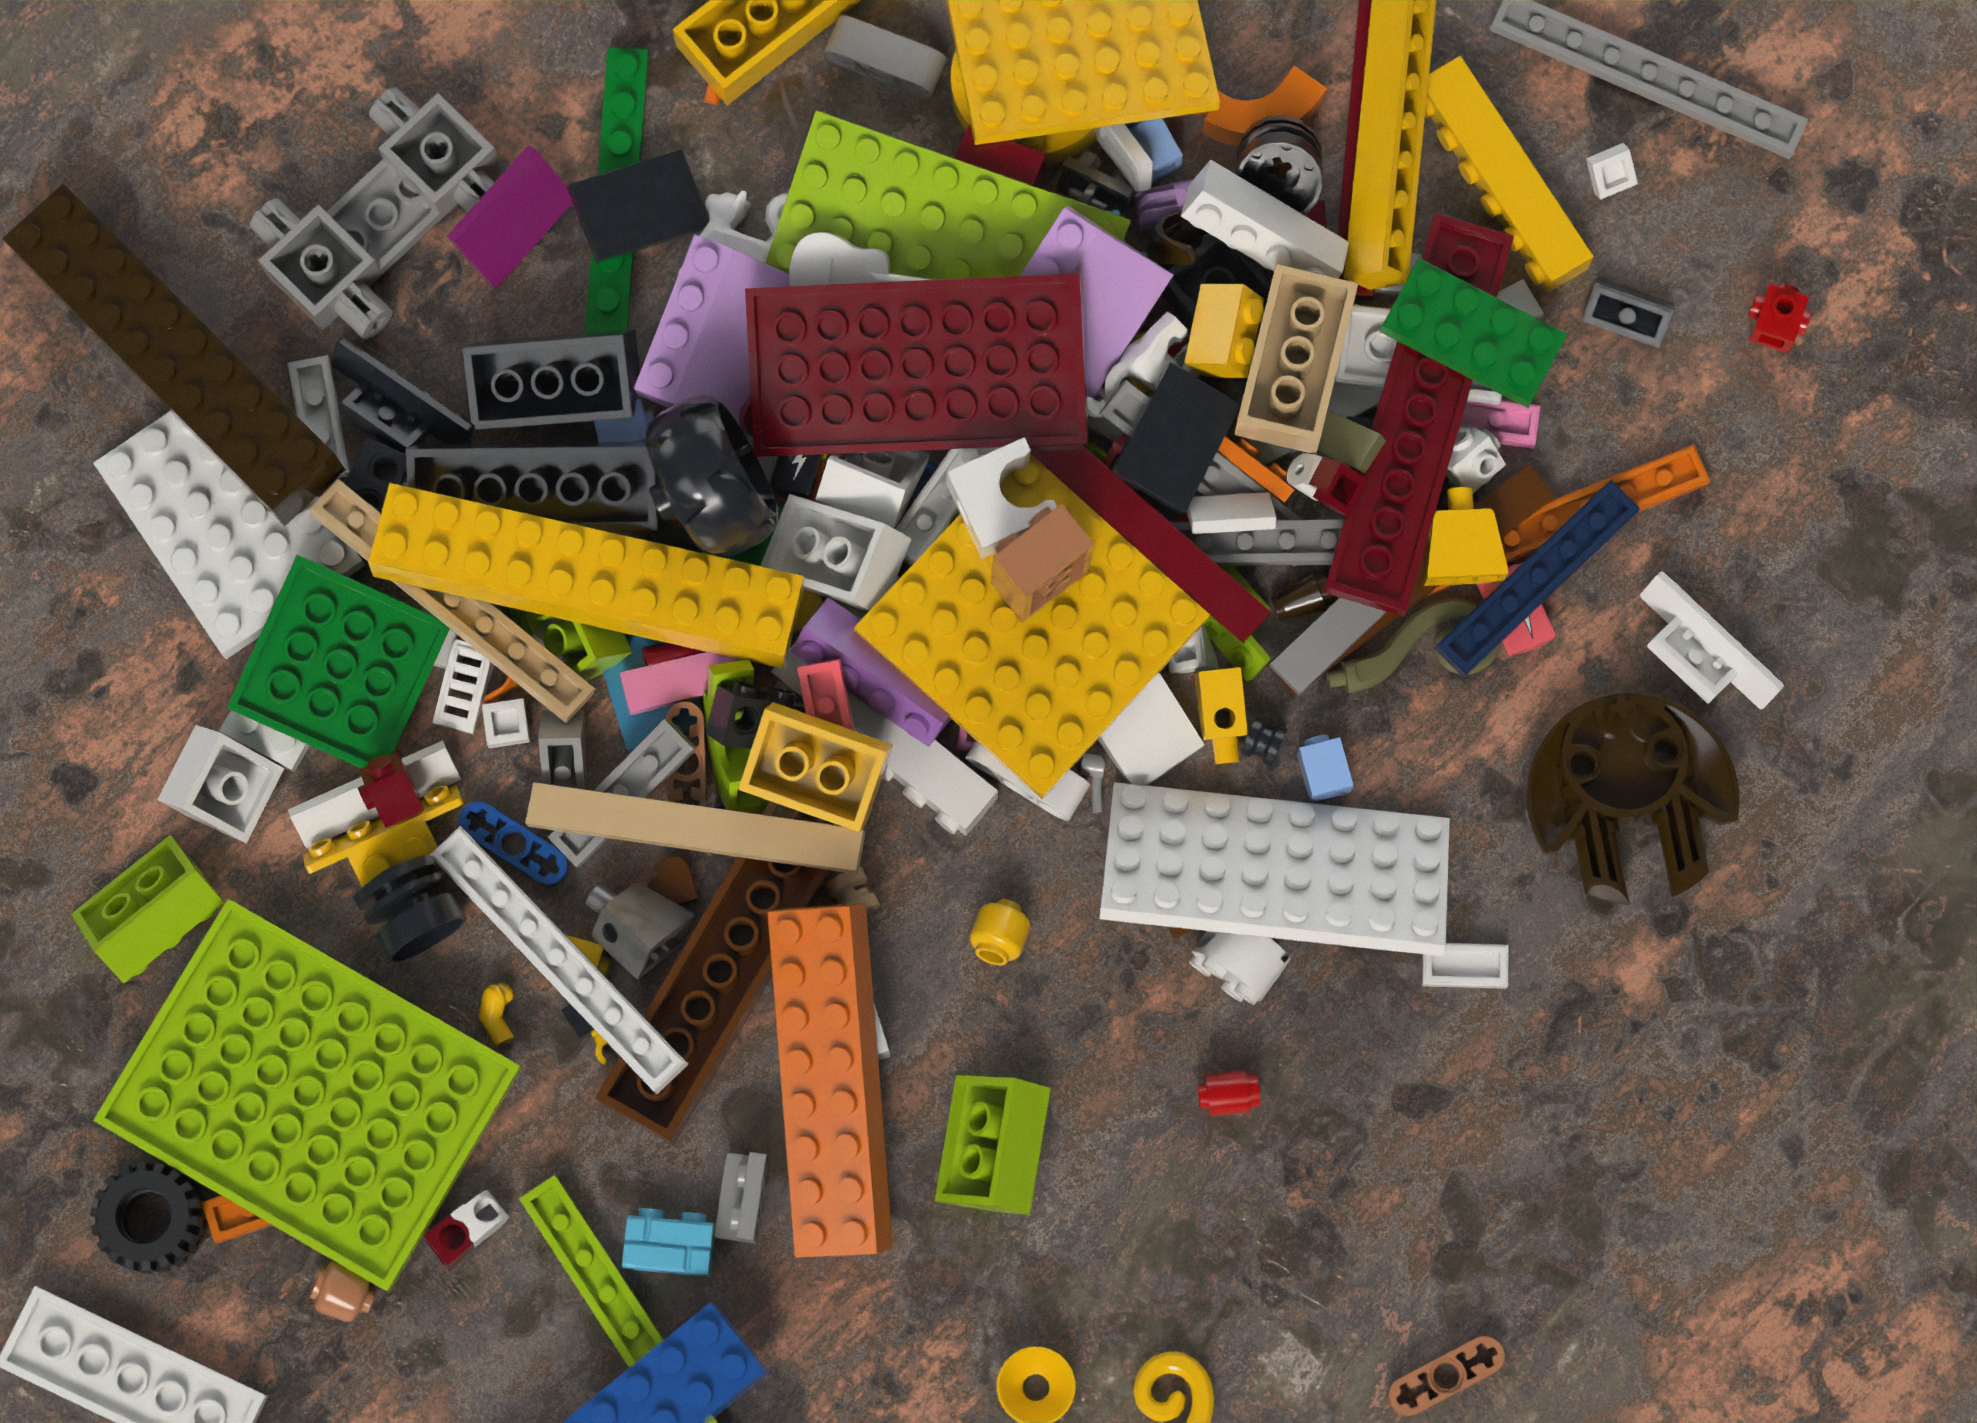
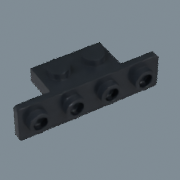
M341 337L336 342L332 366L359 384L341 402L339 412L390 448L406 454L407 448L420 444L429 434L444 444L471 442L474 428L464 417L453 413L434 400L428 392L415 387L402 378L396 370L383 365L370 356L361 346L354 345L344 337Z

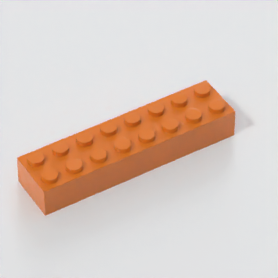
M866 903L787 908L768 912L795 1258L878 1254L893 1247Z

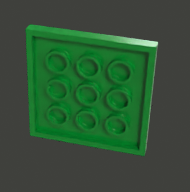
M297 554L226 708L359 768H363L378 756H390L393 754L450 628L438 618Z

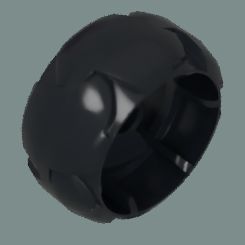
M708 395L690 397L660 412L649 423L646 430V447L651 464L659 480V483L649 487V492L657 510L666 522L678 517L691 539L702 551L722 558L738 555L763 542L775 530L778 524V507L771 486L758 458L754 457V450L745 434L723 403Z

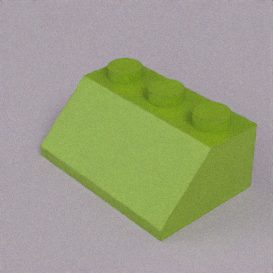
M508 607L515 624L531 637L548 619L555 618ZM559 619L556 624L549 625L544 633L545 648L556 657L569 656L563 663L585 681L603 674L604 670L617 665L632 653L624 633L572 621L565 622L563 619Z
M170 834L75 910L71 916L94 952L124 984L133 976H137L145 971L149 963L166 949L176 946L183 936L197 924L211 918L216 909L224 904L211 883Z
M956 1075L934 1201L999 1213L1030 1215L1051 1088L1017 1078Z

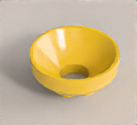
M1028 1347L1012 1354L1004 1362L997 1379V1395L1004 1411L1019 1423H1054L1069 1410L1073 1402L1075 1378L1068 1362L1060 1354L1044 1347ZM1031 1375H1041L1048 1381L1049 1393L1042 1400L1032 1401L1023 1392V1383Z

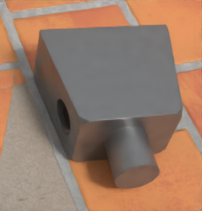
M640 883L632 884L619 895L614 894L605 886L599 884L592 890L586 900V905L600 914L592 932L593 939L637 979L683 946L695 918V914Z

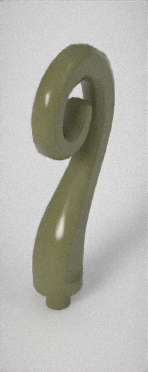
M1447 598L1422 606L1403 621L1376 652L1367 656L1341 661L1340 670L1326 672L1329 688L1344 686L1346 693H1352L1381 683L1398 668L1426 630L1439 622L1463 620L1479 604L1466 599ZM1457 625L1448 626L1441 630L1435 639L1434 648ZM1501 643L1468 675L1488 667L1497 657ZM1435 650V655L1439 660L1440 664L1443 667H1445L1449 672L1459 674Z

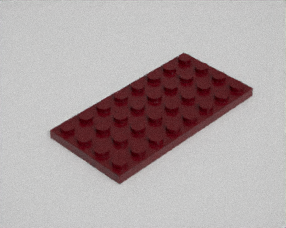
M1082 273L745 288L754 457L1004 447L1024 437L1028 446L1089 443Z

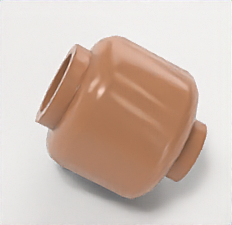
M332 1260L326 1267L319 1266L308 1297L314 1299V1308L318 1313L344 1322H351L358 1316L360 1311L369 1312L375 1297L376 1288L369 1286L370 1281Z

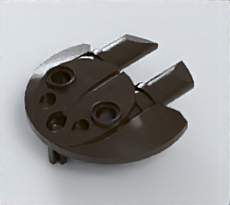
M1621 693L1599 697L1586 702L1569 712L1553 726L1537 749L1531 763L1526 787V805L1531 830L1543 854L1558 853L1569 837L1571 841H1575L1585 894L1610 903L1630 905L1616 833L1620 832L1619 825L1629 824L1631 820L1637 823L1652 818L1653 827H1658L1671 896L1675 897L1693 887L1710 872L1699 819L1705 817L1720 826L1736 822L1739 814V786L1729 753L1719 737L1701 718L1685 707L1668 699L1641 693ZM1665 744L1669 746L1673 751L1674 759L1669 762L1659 760L1654 754V745ZM1576 757L1586 759L1591 766V774L1586 776L1576 774L1571 768V759Z

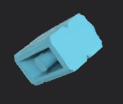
M639 1208L638 1216L628 1215L622 1267L627 1270L711 1277L715 1224L706 1222V1214L681 1212V1220L665 1219L663 1210Z

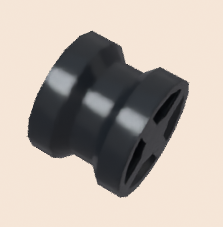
M1257 715L1240 754L1246 757L1255 755L1262 759L1263 764L1271 767L1288 728L1281 725L1272 727L1266 723L1265 718Z

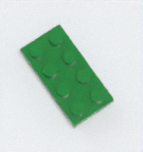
M1420 258L1380 330L1382 334L1526 408H1529L1567 336L1563 331Z

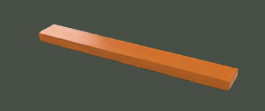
M1692 444L1550 501L1501 539L1507 565L1531 556L1610 480L1640 508L1639 512L1709 485V476L1695 445ZM1440 585L1426 597L1456 585Z

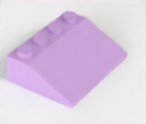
M1067 206L1063 208L1020 276L1082 273L1087 396L1094 399L1104 384L1106 375L1126 350L1170 282L1173 274Z
M694 234L635 384L634 390L639 397L670 408L690 397L700 395L712 396L726 406L739 424L740 409L750 395L745 288L790 286L789 274L733 248Z

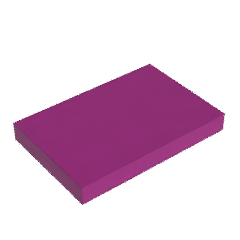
M528 145L447 235V238L487 284L497 289L571 206L572 200L567 186L540 153Z

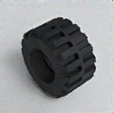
M141 1162L137 1163L136 1167L127 1165L119 1169L121 1174L117 1177L110 1175L104 1181L108 1185L105 1190L98 1189L94 1198L99 1199L97 1208L91 1207L90 1216L95 1218V1225H91L92 1234L98 1237L99 1242L96 1244L100 1250L109 1255L108 1258L114 1263L145 1274L171 1271L170 1267L174 1265L180 1267L186 1263L185 1257L189 1253L194 1255L197 1252L199 1246L196 1243L199 1237L204 1239L206 1229L202 1228L203 1221L207 1220L202 1207V1202L205 1200L202 1193L197 1192L195 1189L196 1185L189 1178L183 1176L182 1173L158 1163L154 1165ZM157 1193L164 1196L170 1205V1225L164 1235L158 1240L148 1244L139 1243L133 1239L128 1229L130 1209L141 1197Z

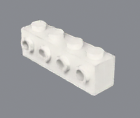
M1210 160L1189 184L1181 217L1188 220L1193 226L1205 230L1223 241L1230 248L1237 249L1259 262L1260 265L1268 270L1275 271L1276 264L1334 278H1339L1342 275L1349 245L1348 241L1216 162Z

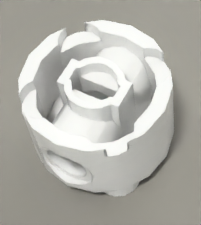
M1206 931L1192 950L1193 956L1189 963L1205 976L1209 977L1213 974L1224 981L1221 989L1235 1000L1242 1002L1244 999L1255 1005L1257 1001H1262L1291 959L1284 955L1286 952L1269 937Z

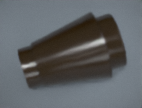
M1312 572L1278 593V595L1271 597L1280 621L1286 618L1290 619L1324 612L1328 606L1336 602L1333 595L1323 593L1327 580L1324 572L1315 576Z

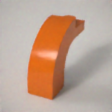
M1293 66L1280 85L1269 95L1256 100L1243 101L1233 99L1218 91L1220 99L1219 110L1195 113V115L1201 116V114H1204L1206 116L1203 121L1202 133L1220 142L1239 146L1242 135L1249 127L1268 116L1287 115L1300 119L1306 124L1309 123L1324 104L1327 87L1296 66Z

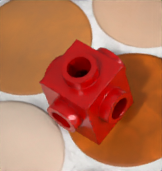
M1769 284L1763 296L1756 294L1752 302L1748 318L1755 321L1748 341L1788 354L1796 340L1797 334L1804 336L1812 315V312L1805 310L1809 296L1800 294L1798 288L1789 284Z

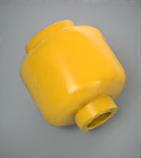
M1000 899L997 903H988L980 908L969 937L970 943L980 959L994 965H1005L1008 961L1018 959L1022 954L1031 925L1028 917L1021 912L1022 908L1020 905L1011 900Z

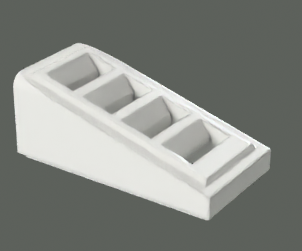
M454 639L433 724L474 735L484 702L483 698L486 695L495 665L465 641ZM463 656L482 661L480 668L461 663ZM458 673L476 677V685L456 680ZM453 689L472 694V702L451 696ZM448 705L469 711L468 718L446 713Z

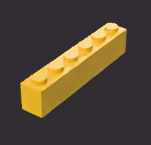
M1459 56L1431 72L1428 80L1425 118H1432L1438 127L1436 133L1440 143L1447 151L1453 150L1459 159L1458 167L1463 178L1470 185L1474 183L1482 194L1480 200L1487 214L1491 218L1497 217L1504 228L1502 233L1514 236L1511 250L1514 252L1519 250L1527 262L1525 270L1531 281L1535 285L1541 284L1546 293H1549L1589 269L1594 256L1462 57Z

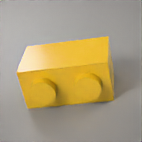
M1201 284L1184 363L1204 377L1248 378L1255 351L1258 327L1264 314V298L1244 284Z

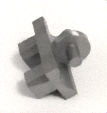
M1086 149L1082 150L1075 159L1068 156L1063 163L1062 174L1056 188L1067 193V198L1107 212L1118 210L1120 216L1124 217L1127 213L1134 188H1132L1121 171L1116 168L1111 177L1098 171L1101 160L1098 155Z

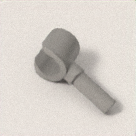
M1085 753L1082 759L1080 775L1093 777L1091 784L1093 813L1103 812L1102 779L1105 762L1100 755Z

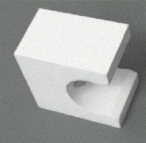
M1025 437L947 471V487L981 559L996 553L995 547L1007 536L1015 533L1019 537L1031 528L1028 522L1039 511L1046 507L1053 511L1057 507L1054 500H1045L1036 507L1020 508L1009 503L1001 493L1000 484L1004 478L1013 471L1024 469L1029 464L1031 450Z

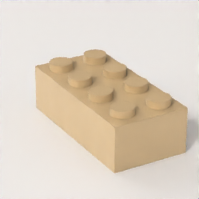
M1276 264L1237 420L1236 436L1316 455L1358 283Z

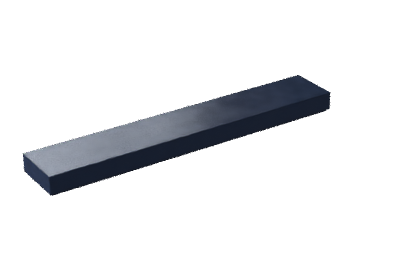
M1610 480L1450 631L1434 649L1465 678L1640 511V508Z

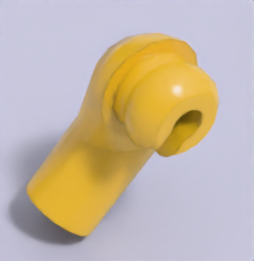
M504 982L496 985L491 984L483 991L478 1013L481 1024L496 1048H500L514 1039L512 1032L502 1017L505 1005L509 1004L514 996L510 985Z

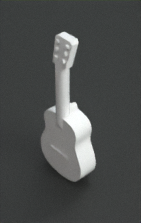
M816 232L801 239L793 252L789 268L790 286L931 280L891 274L890 259L884 251L875 248H859L843 237L829 232Z

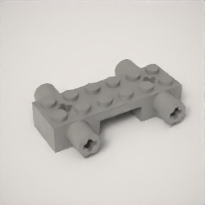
M397 87L390 90L387 89L374 102L370 109L369 117L390 136L378 148L383 159L327 212L317 205L300 220L280 199L276 198L271 201L268 200L260 210L254 213V217L251 219L250 228L271 248L258 260L264 272L322 331L340 316L364 340L370 339L380 332L391 319L393 311L369 287L457 204L469 212L495 183L488 176L500 165L495 148L439 93L432 97L421 109ZM438 153H440L443 156V158L441 159H433V157ZM320 264L325 268L320 272H315L314 270Z

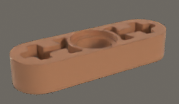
M679 702L669 709L666 719L673 723V717H679L681 709H689L690 716L697 717V724L690 725L689 739L699 737V746H695L697 750L694 752L698 757L699 765L697 770L691 775H682L675 771L667 779L668 802L676 803V801L683 800V787L674 789L675 779L683 782L700 779L699 789L691 787V797L693 800H699L700 806L707 807L704 716L695 704ZM675 725L681 731V727Z
M1477 1337L1395 1380L1389 1387L1387 1399L1390 1407L1399 1415L1412 1416L1496 1373L1502 1367L1505 1357L1503 1347L1492 1337ZM1481 1344L1484 1349L1492 1348L1495 1352V1356L1490 1359L1492 1366L1486 1368L1483 1363H1480L1470 1368L1469 1371L1474 1374V1377L1467 1380L1466 1370L1455 1356L1463 1353V1359L1466 1361L1478 1354L1477 1345ZM1440 1364H1450L1457 1370L1458 1381L1454 1387L1443 1389L1435 1383L1433 1377L1434 1370ZM1424 1372L1426 1383L1430 1390L1436 1394V1397L1429 1400L1428 1392L1426 1391L1415 1397L1414 1402L1416 1406L1410 1409L1407 1403L1399 1405L1396 1397L1401 1394L1399 1386L1405 1384L1408 1389H1413L1423 1384L1417 1376Z

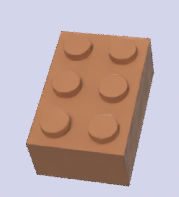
M1062 504L1053 511L1049 507L1042 509L1028 522L1031 528L1019 537L1012 533L994 549L997 554L993 556L991 585L1022 623L1089 572L1094 543Z

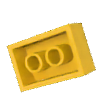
M772 702L764 710L738 790L860 832L867 824L893 744Z

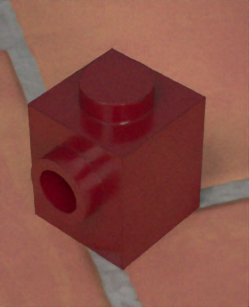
M399 752L390 756H378L372 759L367 766L359 769L364 785L358 787L360 796L367 810L376 808L385 828L424 811L419 793Z

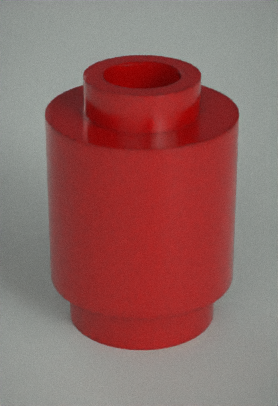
M1245 1070L1205 1074V1083L1197 1084L1200 1110L1208 1109L1209 1117L1248 1113L1250 1108L1260 1107V1092L1256 1073L1246 1074Z

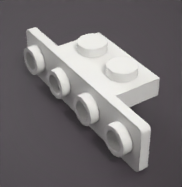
M1664 572L1657 574L1640 594V597L1668 623L1647 647L1707 704L1730 682L1759 709H1764L1783 689V683L1769 669L1760 663L1738 640L1729 634Z

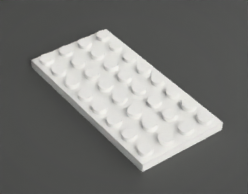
M1114 782L1100 919L1444 956L1446 946L1450 818Z

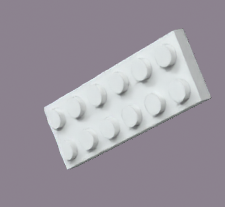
M34 1286L0 1354V1368L116 1423H256L268 1398L267 1395L37 1286Z

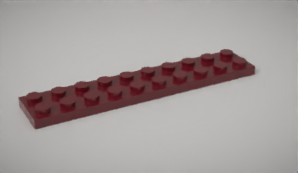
M1435 213L1421 259L1497 298L1514 236ZM1398 341L1395 345L1371 430L1381 434L1386 442L1366 473L1362 475L1367 481L1349 516H1345L1323 593L1404 617L1408 609L1473 380Z

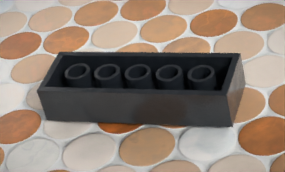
M646 441L416 444L406 449L407 487L602 531L658 530L666 525V521L657 510L649 492V487L659 483V480L651 464Z

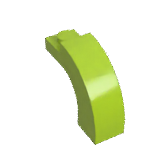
M749 659L708 665V689L703 690L705 729L717 685L733 687L735 681L754 685V668ZM744 707L737 711L735 720L742 716ZM706 734L714 778L725 809L745 813L765 811L770 802L769 800L738 790L751 749L721 745Z

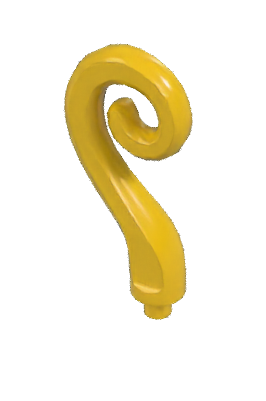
M1177 1351L1163 1352L1152 1356L1142 1365L1134 1381L1133 1394L1137 1407L1145 1416L1154 1421L1165 1422L1171 1421L1181 1414L1186 1401L1181 1391L1173 1392L1164 1403L1156 1401L1151 1392L1152 1386L1158 1377L1165 1374H1176L1184 1378L1191 1389L1192 1404L1186 1423H1211L1214 1411V1390L1207 1371L1195 1358Z

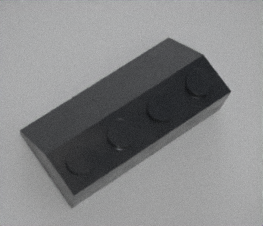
M635 329L482 341L462 347L471 425L474 430L632 418L635 415L637 393L634 387L640 374Z

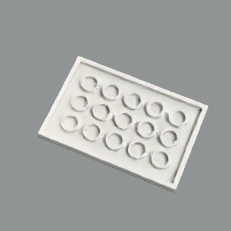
M168 412L93 462L225 659H228L259 638L297 554L346 577L351 576L366 566L356 551L310 515V507L319 499L318 496L284 527L171 412Z

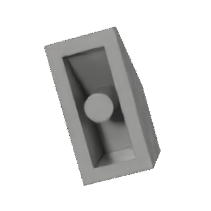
M542 710L538 737L542 784L587 790L585 711L579 710L566 724L550 710Z

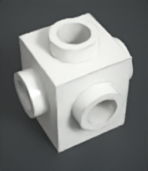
M1464 423L1459 428L1446 476L1450 479L1449 485L1454 488L1470 487L1474 493L1482 485L1488 483L1506 465L1498 452V449L1501 447L1500 443L1489 430L1483 429L1480 431L1468 423Z

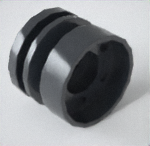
M1287 115L1265 117L1253 123L1242 135L1237 149L1236 175L1305 215L1317 203L1322 190V144L1315 131L1300 119ZM1276 157H1280L1283 164H1279Z
M431 855L412 858L386 869L362 887L353 898L359 910H367L364 918L368 925H376L388 921L377 932L375 938L389 963L407 960L430 949L455 933L467 921L452 893L432 897L441 889L445 880L441 873H434L437 866Z

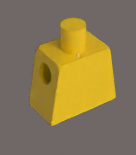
M1470 487L1448 489V510L1435 511L1428 535L1423 579L1424 586L1502 583L1508 575V567L1493 509H1474L1473 489Z
M1241 667L1197 672L1194 674L1202 741L1212 740L1215 764L1240 762L1237 737L1247 735ZM1218 710H1224L1229 714L1230 725L1227 728H1220L1216 725L1215 714Z

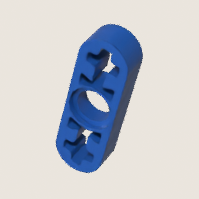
M473 802L462 810L459 817V825L479 846L542 886L555 887L565 881L569 873V863L559 849L487 803ZM483 812L488 813L485 819L497 830L499 829L500 822L506 824L497 832L492 845L488 843L493 838L491 833L483 828H478L475 832L471 831L473 824L469 819L473 814L480 817ZM512 833L521 834L526 840L524 851L516 856L507 855L502 848L503 840ZM536 844L541 846L536 851L539 857L545 861H550L553 857L557 858L555 864L559 868V872L556 875L549 872L545 877L541 876L543 869L531 859L528 867L522 865L531 857Z

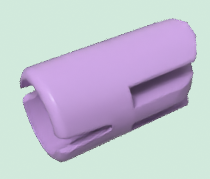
M1193 180L1151 187V189L1139 194L1134 191L1132 195L1136 205L1140 229H1153L1155 225H1158L1163 216L1174 211L1183 210L1188 186Z

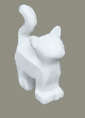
M742 190L738 195L728 192L722 195L710 194L705 202V206L709 211L710 221L700 234V237L733 248L765 263L788 194L782 193L774 197L766 207L765 220L772 233V236L767 241L750 237L734 230L746 217L751 207V203L746 200V191Z
M1169 312L1165 313L1145 335L1128 345L1120 361L1106 375L1104 399L1098 402L1087 396L1088 415L1096 418L1102 417L1099 413L1100 410L1120 386L1121 380L1125 377L1131 376L1142 383L1147 389L1143 394L1149 398L1166 364L1170 362L1196 378L1201 375L1184 363L1188 344L1183 346L1174 358L1167 353L1169 347L1174 342H1181L1188 335L1186 333L1188 330L1175 316Z

